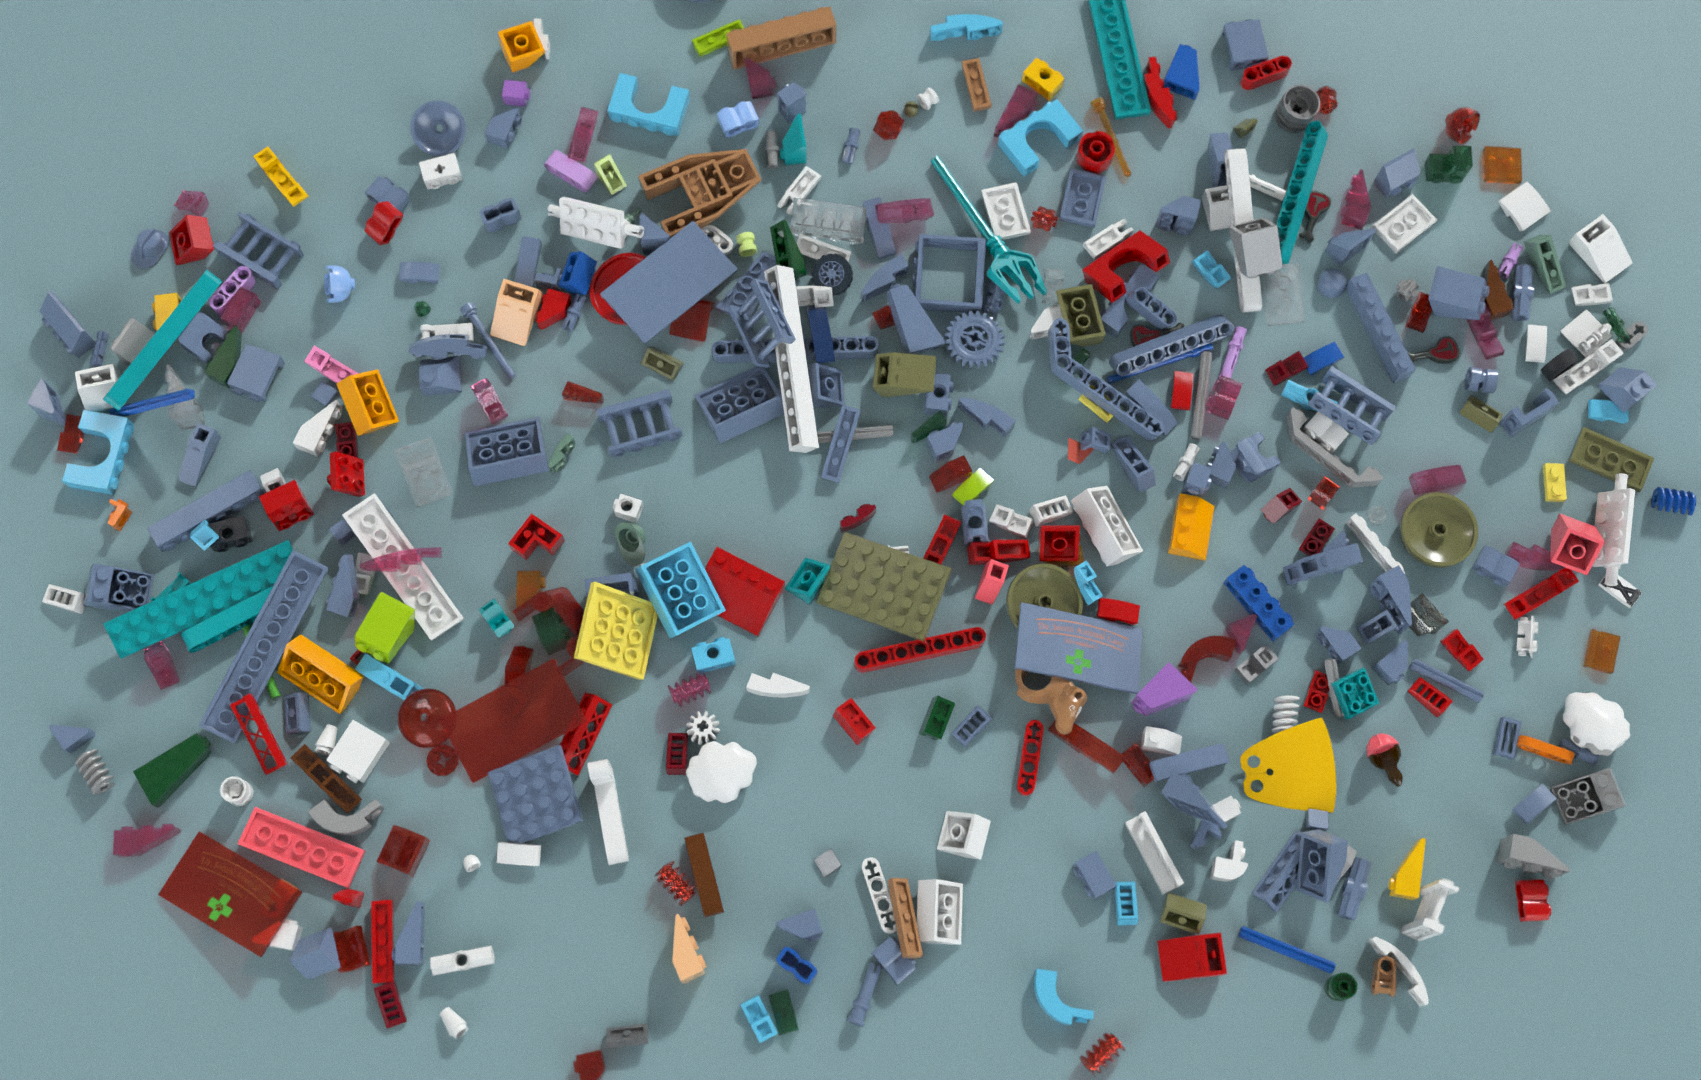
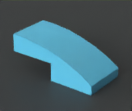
M1208 250L1192 261L1200 274L1215 289L1231 279L1222 264L1218 265Z
M1588 400V418L1601 422L1607 420L1622 424L1629 422L1628 410L1623 413L1613 401Z
M1087 561L1074 568L1075 578L1080 592L1089 606L1103 597L1093 582L1097 575Z
M759 995L740 1004L759 1043L778 1034Z

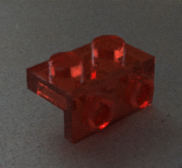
M362 925L354 926L341 932H333L340 963L339 973L353 972L370 965Z

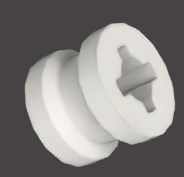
M929 87L925 90V93L917 96L919 104L926 111L931 108V105H936L939 102L937 94Z

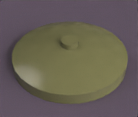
M1433 492L1416 498L1406 508L1400 522V535L1405 548L1416 560L1431 567L1446 568L1459 564L1472 553L1478 540V524L1473 512L1462 500L1450 494Z
M1035 564L1027 567L1014 577L1007 591V611L1017 629L1021 602L1077 615L1082 614L1083 598L1077 582L1067 571L1056 565Z

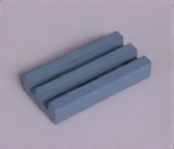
M1503 716L1500 718L1493 755H1500L1503 758L1507 757L1510 760L1515 759L1521 721ZM1508 722V723H1507V728H1506V733H1505V738H1504V743H1503V748H1502V751H1500V749H1501V744H1502V739H1503L1504 728H1505V723ZM1512 724H1515L1510 753H1507Z

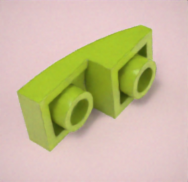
M979 468L954 491L952 496L962 505H965L966 500H976L980 493L992 485L994 480Z

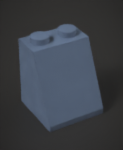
M1436 266L1429 295V302L1435 317L1480 320L1481 313L1485 312V297L1489 295V286H1487L1485 278Z

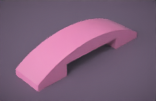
M315 345L304 361L335 383L350 375L359 374L335 360L330 354Z

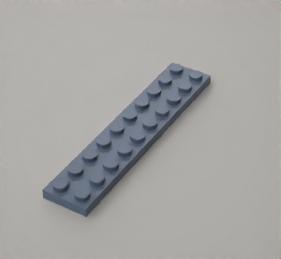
M294 550L291 552L204 714L199 727L236 744L243 730L230 704L242 699L243 696L249 693L253 694L258 703L283 656L286 644L291 641L329 570L328 567ZM245 702L236 706L239 714L248 715L249 709Z

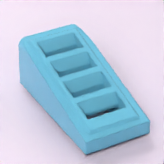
M1135 881L1115 882L1117 885L1115 887L1117 925H1137L1138 909ZM1131 889V893H1120V890ZM1121 898H1132V900L1121 901ZM1121 906H1132V909H1121Z

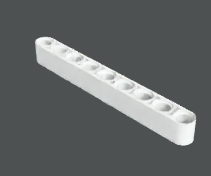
M1246 149L1226 150L1225 168L1232 226L1254 219ZM1234 249L1240 310L1242 313L1261 311L1260 278H1247L1241 273Z

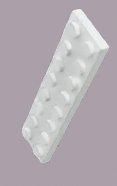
M375 493L342 514L403 602L415 609V619L431 641L464 620Z

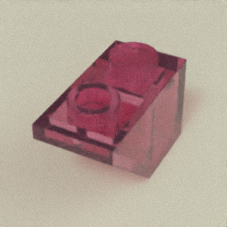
M487 378L470 386L491 424L508 416Z
M163 640L144 649V660L160 689L180 682L172 656Z

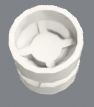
M237 776L227 778L220 787L221 796L235 806L247 805L253 798L254 791L252 786Z

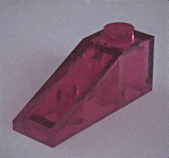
M1019 84L1017 85L995 127L994 137H999L1004 130H1009L1018 121L1028 117L1031 110L1035 111L1039 102L1036 100L1037 92Z

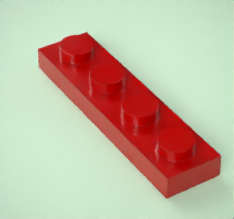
M393 900L371 901L372 983L395 982L394 961L392 960V950L394 948Z

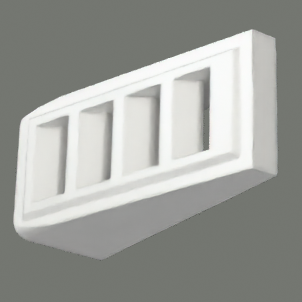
M1065 495L1034 504L1030 508L1029 513L1037 527L1073 513V510ZM1058 503L1062 504L1064 511L1061 510Z
M49 584L42 602L82 614L85 608L83 605L85 594ZM55 591H57L55 599L52 601Z

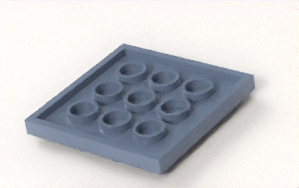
M561 745L488 772L508 843H528L584 821Z

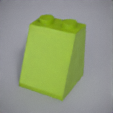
M380 592L355 634V646L361 652H367L378 661H384L389 664L414 631L415 609Z

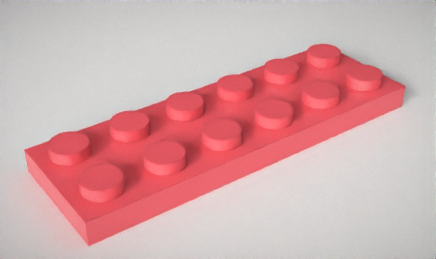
M254 807L238 841V845L348 889L366 852L363 849L257 807Z

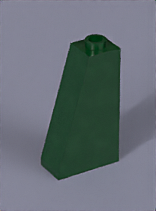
M196 733L133 771L151 805L157 808L162 806L212 753L209 749L211 744L206 736L202 737Z

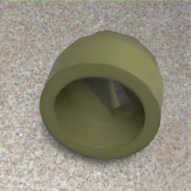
M908 101L904 106V114L908 117H914L918 113V105L914 101Z

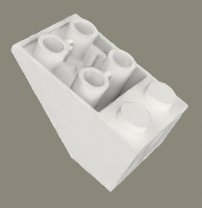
M1604 214L1577 232L1568 242L1604 284L1633 263L1616 228Z

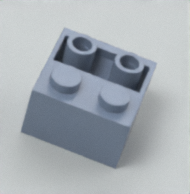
M1182 196L1163 206L1159 212L1155 227L1163 231H1174L1180 235H1191L1197 220L1201 200Z

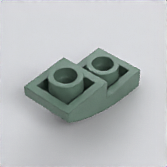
M569 433L560 441L551 456L548 467L552 474L556 471H561L565 467L567 460L564 454H569L575 447V440Z

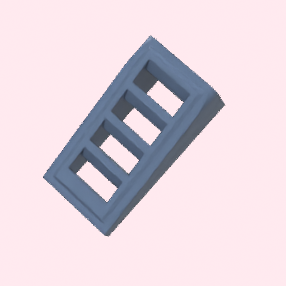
M977 705L951 734L966 747L993 718L981 706ZM977 712L985 719L984 722L975 716ZM971 718L980 725L978 728L969 721ZM965 724L974 731L972 734L964 727ZM960 729L969 737L967 740L958 732Z

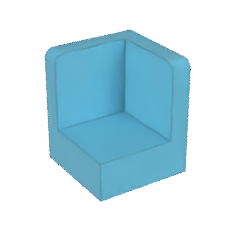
M203 520L191 531L190 538L205 551L219 538V535L208 526L206 520Z

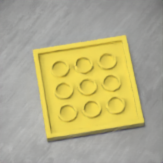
M591 582L574 658L638 680H644L658 617L652 603L606 585Z

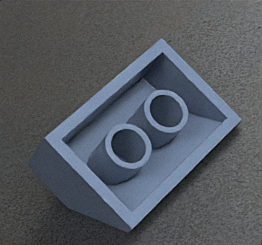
M52 291L48 292L39 311L44 317L41 320L48 328L53 327L55 330L52 332L59 341L63 340L66 343L63 347L70 355L74 353L79 358L94 347L95 341Z

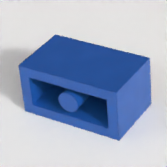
M582 251L569 253L558 286L574 296L575 294L586 295L590 288L592 276L595 273L597 261Z

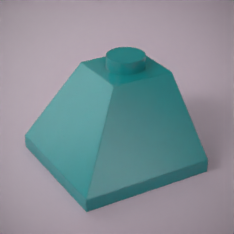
M801 113L796 115L782 141V148H779L780 158L784 159L785 166L807 163L806 141Z

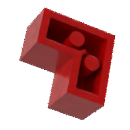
M531 513L509 541L508 545L513 552L527 561L537 546H540L554 556L565 540L561 533Z

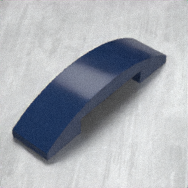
M815 305L806 306L816 363L834 362L835 355L826 308H815Z

